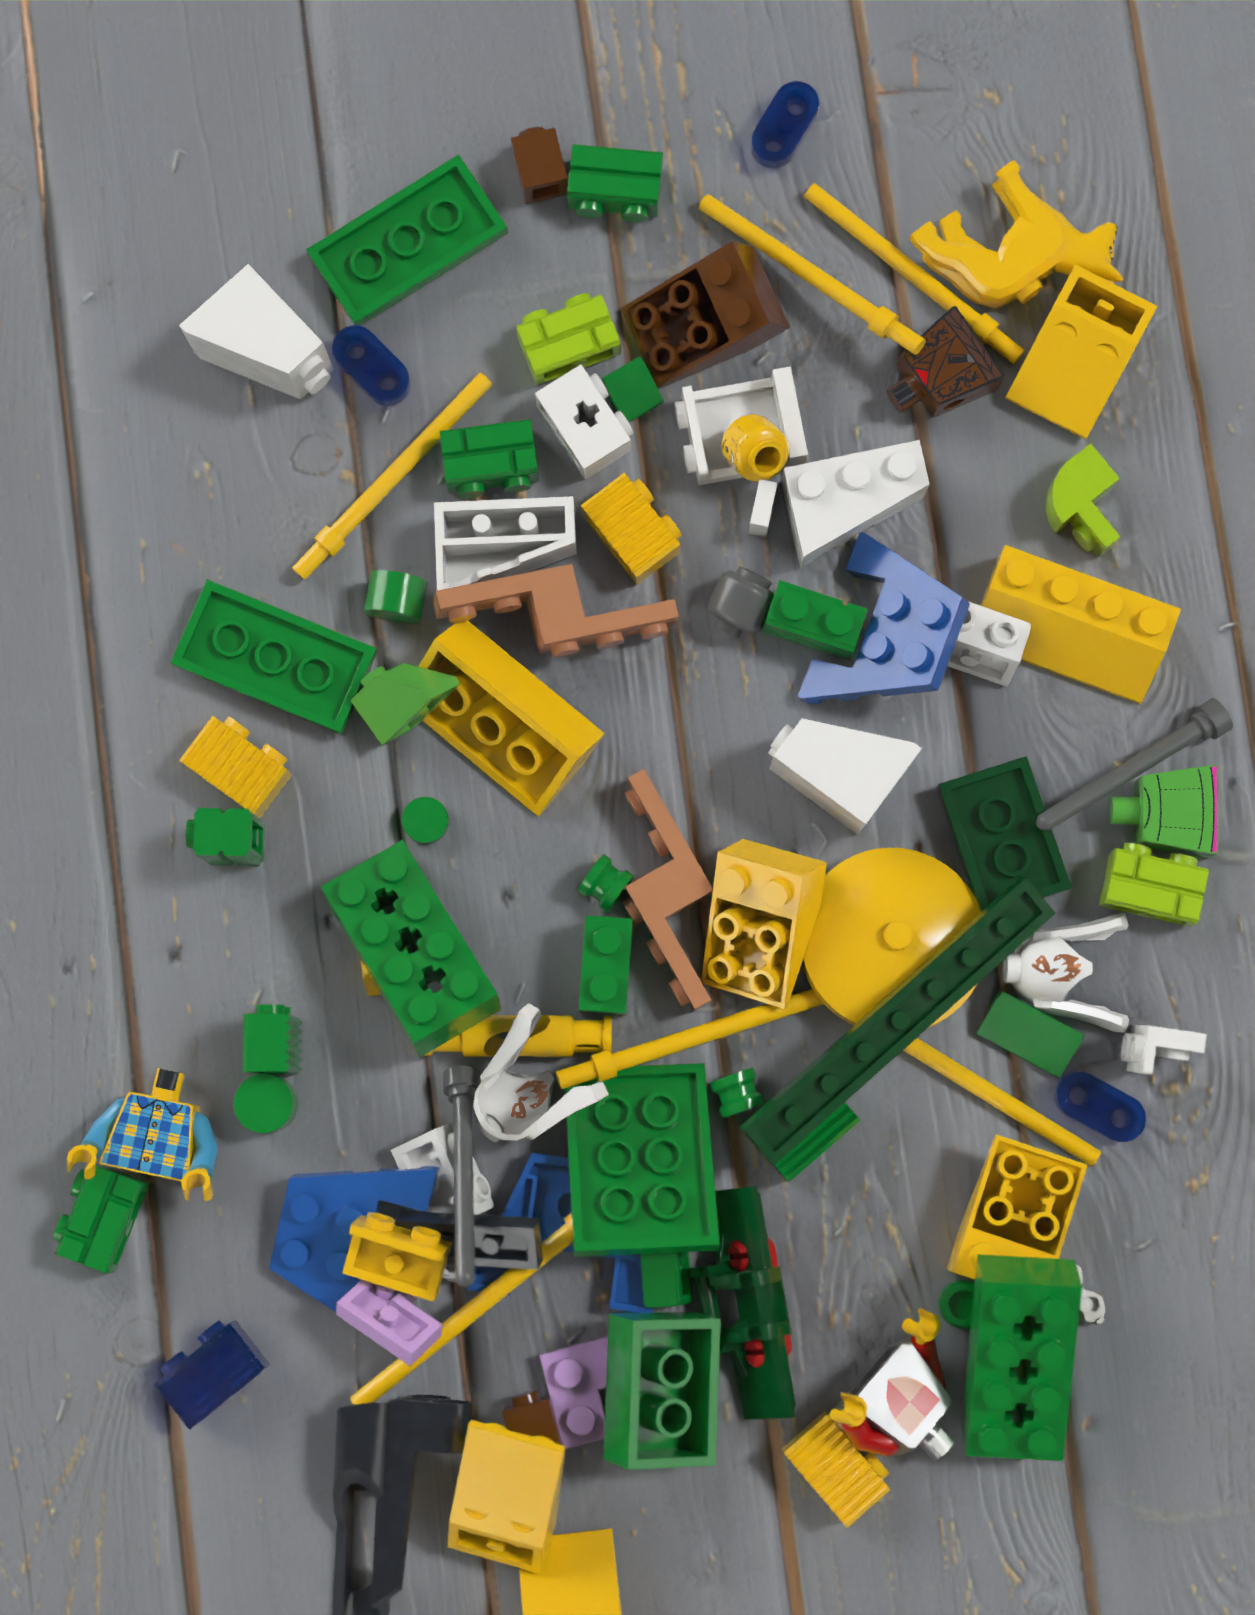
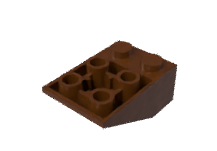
M735 241L727 243L621 307V311L658 389L748 352L790 328L754 247Z

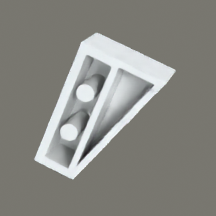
M920 440L785 467L783 469L781 485L800 569L832 548L846 543L851 537L872 525L879 524L924 498L929 487V479Z

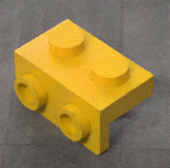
M369 1212L367 1216L361 1215L351 1223L349 1234L352 1235L342 1274L434 1302L439 1293L452 1245L451 1242L440 1239L441 1234L433 1229L415 1226L413 1230L394 1225L395 1219L375 1212Z

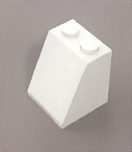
M249 264L179 325L194 353L201 360L298 399H302L308 392L315 394L320 391L330 380L331 375L329 373L334 370L324 343Z
M802 718L795 728L786 724L770 747L772 748L768 754L773 759L769 770L858 835L922 748L913 742Z

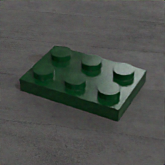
M1027 756L937 785L959 855L980 911H983L1020 877H1027L1043 898L1072 889L1052 829L1042 831L1036 825L1037 817L1046 810Z

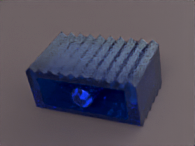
M218 1320L197 1337L202 1344L201 1347L188 1357L182 1350L159 1368L165 1376L157 1381L155 1386L189 1430L198 1425L270 1366V1363L236 1320L226 1326Z

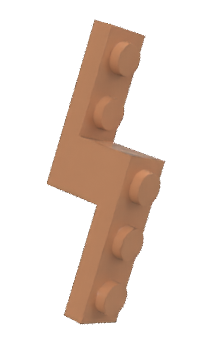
M572 564L437 590L433 598L436 619L448 617L451 623L473 619L477 616L476 611L494 608L496 614L512 612L522 607L521 602H527L538 653L551 652L553 658L573 655L580 651L579 646L596 643L599 649L617 646L624 642L623 637L641 634L644 640L661 637L669 633L668 628L672 627L679 618L675 599L585 617Z
M642 769L628 777V785L631 790L624 794L636 816L640 817L645 814L654 830L647 834L659 856L663 857L668 854L671 861L625 886V891L629 897L623 900L622 903L630 918L633 919L635 926L643 922L652 938L645 941V944L657 965L660 966L666 962L675 979L668 982L681 1007L690 1003L695 1012L709 1004L711 998L668 925L667 920L711 896L713 888L645 769Z

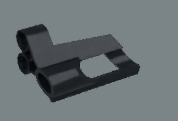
M409 1395L408 1400L355 1404L337 1409L333 1504L337 1520L332 1615L389 1614L391 1597L401 1591L403 1586L417 1453L420 1451L463 1454L470 1420H472L473 1402L450 1400L451 1397L441 1395ZM355 1491H370L376 1499L372 1584L359 1590L350 1591Z

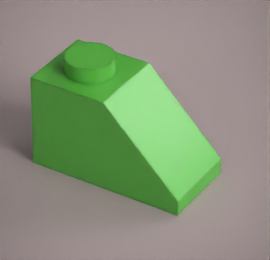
M402 663L388 671L383 666H380L360 681L363 688L350 701L383 746L412 731L460 685V682L455 676L407 663Z

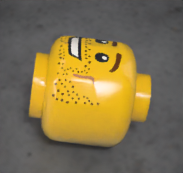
M750 414L736 419L726 429L722 439V453L727 463L743 478L759 482V479H771L783 469L789 456V444L784 433L766 417Z

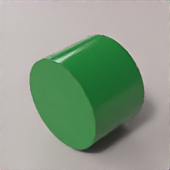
M371 571L364 613L381 620L404 624H418L422 618L428 582L420 577L397 571Z
M253 1075L241 1083L234 1096V1111L237 1119L245 1128L257 1133H275L283 1130L293 1121L298 1109V1098L295 1089L287 1080L277 1075Z

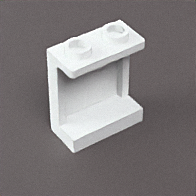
M791 366L772 370L771 378L699 391H692V386L682 387V401L675 402V411L679 429L687 428L690 445L683 446L687 473L696 472L698 486L743 478L727 463L722 453V439L731 423L744 415L756 414L764 416L784 433L789 444V456L783 469L806 463L808 452Z

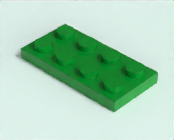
M458 154L310 246L306 251L355 328H358L508 234V228Z
M207 579L170 664L342 735L354 709V705L350 700L363 688L360 681L369 674L378 650L368 644Z

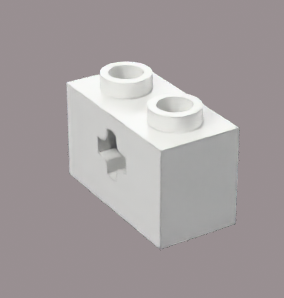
M579 365L537 391L535 399L536 406L586 480L631 452V439L629 436L634 433L620 410L613 413L604 400L609 397V394L598 375L594 373L589 376L583 366ZM585 413L589 419L595 417V425L589 427L586 422L579 423V415Z

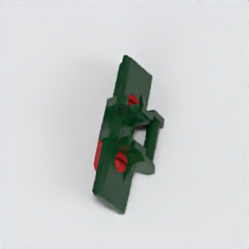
M757 1186L715 1190L720 1243L718 1251H715L716 1263L688 1268L689 1277L695 1278L700 1313L720 1318L716 1290L735 1291L739 1319L736 1324L722 1328L720 1321V1353L730 1351L733 1356L744 1420L796 1417L794 1410L796 1403L788 1355L792 1350L790 1337L792 1333L781 1268L778 1266L775 1245L767 1237L761 1195L757 1190Z

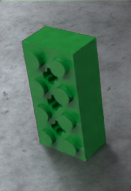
M403 840L320 886L329 908L419 1058L501 1010L496 990ZM388 905L394 906L395 911L385 915L382 908ZM414 943L415 945L417 943L418 950L416 952L408 953L407 948L404 949L408 944ZM432 982H441L442 989L438 992L433 993L430 987L427 988V985Z
M977 1254L961 1421L966 1456L1047 1461L1064 1460L1082 1295V1284L1075 1260Z

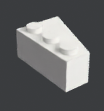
M573 496L434 502L437 590L528 573L577 554Z

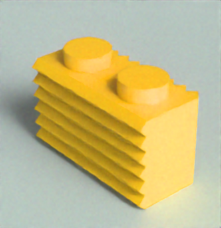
M623 473L580 505L582 516L635 584L638 585L680 553L681 544L678 539L682 534L667 514L660 518L651 507L650 503L654 501V498L644 483L638 478L632 482L627 474Z
M212 716L179 761L244 809H249L258 818H261L292 776L283 767L288 759L267 743L264 744L261 750L246 740L251 732L228 716L223 723Z
M825 1411L782 1448L786 1457L846 1528L891 1490L883 1480L890 1474L873 1453L869 1452L863 1457L858 1449L853 1446L842 1424L830 1419V1416Z

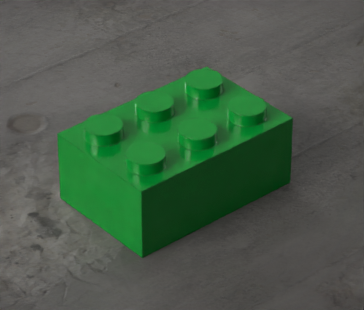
M698 1312L609 1313L604 1432L605 1461L627 1470L716 1466L720 1318Z

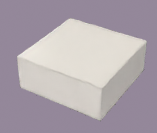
M759 479L748 534L766 537L777 482Z

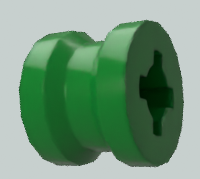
M603 854L589 871L577 892L584 897H594L599 901L600 908L609 913L625 892V886L633 880L634 875L627 870L619 871L612 865V859Z
M753 1067L710 1082L712 1091L720 1097L722 1104L719 1111L722 1118L766 1103L763 1094L758 1092L754 1085L756 1073Z

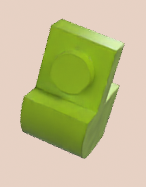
M1091 443L1062 466L1048 489L1045 508L1047 519L1055 534L1070 523L1074 527L1072 534L1078 544L1087 552L1093 550L1099 558L1111 549L1121 536L1094 503L1109 493L1120 478Z

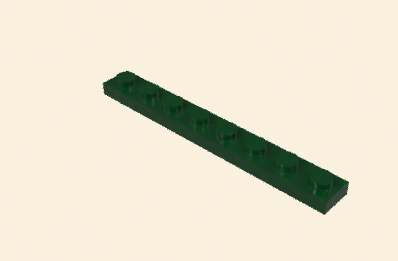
M1027 877L1018 878L741 1125L740 1129L767 1161L775 1166L1056 913Z

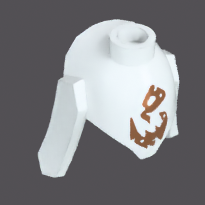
M1114 914L1091 922L1041 929L1034 932L1032 938L1024 941L1015 950L1014 954H1010L1003 960L1004 982L1012 983L1015 992L1026 1003L1034 1005L1037 1010L1043 1013L1073 1018L1113 1032L1126 1033L1129 1023L1127 1015L1110 1011L1105 1006L1089 1005L1072 999L1068 1002L1063 1001L1067 993L1079 981L1093 973L1092 962L1080 956L1065 941L1105 940L1113 933L1128 928L1129 924L1126 914Z
M529 1003L518 1012L503 1044L481 1074V1083L475 1091L473 1108L478 1119V1127L488 1139L495 1143L500 1139L517 1141L524 1137L533 1140L572 1113L609 1095L604 1083L598 1081L591 1086L573 1087L550 1108L551 1096L556 1081L550 1072L545 1071L541 1074L529 1075L507 1070L509 1066L514 1065L541 1017L540 1010Z

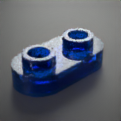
M792 81L784 84L777 91L752 134L751 152L755 160L762 166L779 168L789 163L795 155L818 114L819 97L812 86L805 82ZM797 104L804 111L801 114L795 115L789 112L788 107ZM774 141L780 144L781 149L777 152H771L767 150L765 145L768 142Z
M352 325L343 328L337 333L332 344V352L336 363L374 402L383 406H393L402 402L407 397L411 387L407 368L370 330L363 326ZM354 347L365 349L364 355L358 359L351 358L349 352ZM386 378L396 380V385L391 390H383L380 384Z
M1069 1073L1063 1076L1055 1087L1054 1100L1061 1113L1111 1141L1128 1142L1137 1138L1144 1130L1146 1113L1141 1103L1134 1097L1089 1073ZM1076 1086L1082 1088L1085 1092V1100L1080 1105L1074 1104L1070 1099V1091ZM1117 1109L1124 1111L1127 1116L1125 1125L1120 1128L1116 1127L1111 1120L1113 1112Z

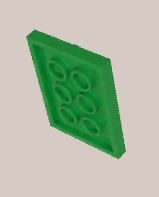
M705 1064L633 1066L618 1071L617 1077L602 1081L609 1095L566 1117L574 1257L718 1251L720 1243ZM593 1079L578 1085L565 1088L564 1096L573 1087L591 1086L598 1081L597 1079Z

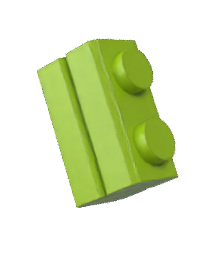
M589 293L576 295L564 303L565 308L552 313H548L547 309L533 311L522 318V324L516 326L519 343L537 386L560 378L579 365L586 368L621 355V342L602 294L592 298Z
M1124 843L1123 849L1116 848L1110 852L1099 906L1188 927L1198 924L1209 869L1197 867V858L1177 853H1170L1169 860L1151 856L1152 848L1135 843Z

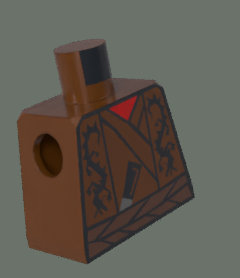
M955 305L921 335L926 342L917 355H914L907 349L901 354L897 366L904 379L887 389V395L893 406L900 413L921 401L932 417H937L993 393L999 389L1005 375Z

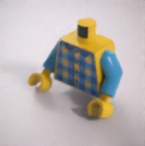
M157 1068L151 1095L128 1092L126 1097L116 1099L92 1124L81 1145L75 1146L69 1151L67 1171L71 1172L73 1165L77 1162H86L88 1165L85 1168L84 1179H91L96 1172V1159L101 1157L99 1164L181 1181L184 1198L187 1201L190 1199L189 1194L193 1188L203 1187L204 1200L210 1201L213 1197L210 1179L213 1176L218 1145L209 1119L200 1113V1106L179 1101L185 1074Z

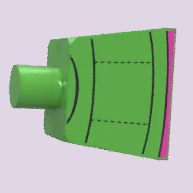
M1218 765L1141 776L1135 781L1134 797L1110 796L1108 805L1109 823L1134 825L1135 844L1144 845L1154 850L1183 854L1201 859H1209L1217 855Z

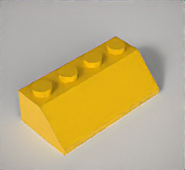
M1008 545L1003 547L996 560L980 606L1031 624L1021 661L1138 704L1142 703L1160 666L1181 611L1178 607Z
M468 620L454 623L435 638L418 666L455 676L460 682V685L422 721L538 817L584 765L605 734Z

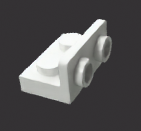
M969 602L967 614L947 666L1008 687L1021 661L1031 624Z
M1132 1025L1131 1034L1125 1033L1123 1036L1121 1061L1127 1062L1126 1071L1152 1075L1155 1056L1189 1061L1190 1052L1204 1053L1207 1034L1148 1025Z
M452 1122L391 1149L399 1169H415L422 1166L440 1167L431 1207L427 1212L455 1214ZM473 1157L474 1215H478L493 1208L494 1203L491 1198L490 1185L487 1179L480 1173Z

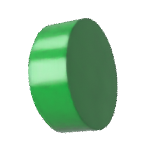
M419 797L412 800L405 807L402 814V825L406 834L413 841L419 844H433L442 839L449 827V815L443 804L431 797Z
M952 1281L945 1285L939 1293L937 1301L938 1311L944 1321L953 1327L960 1329L971 1327L975 1284L970 1281Z

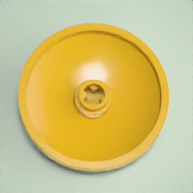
M888 847L864 851L842 861L825 875L821 907L802 961V967L809 984L821 1002L836 1016L854 1026L981 911L974 894L964 880L955 871L936 858L904 848ZM976 985L930 1027L944 1021L959 1009L972 994Z

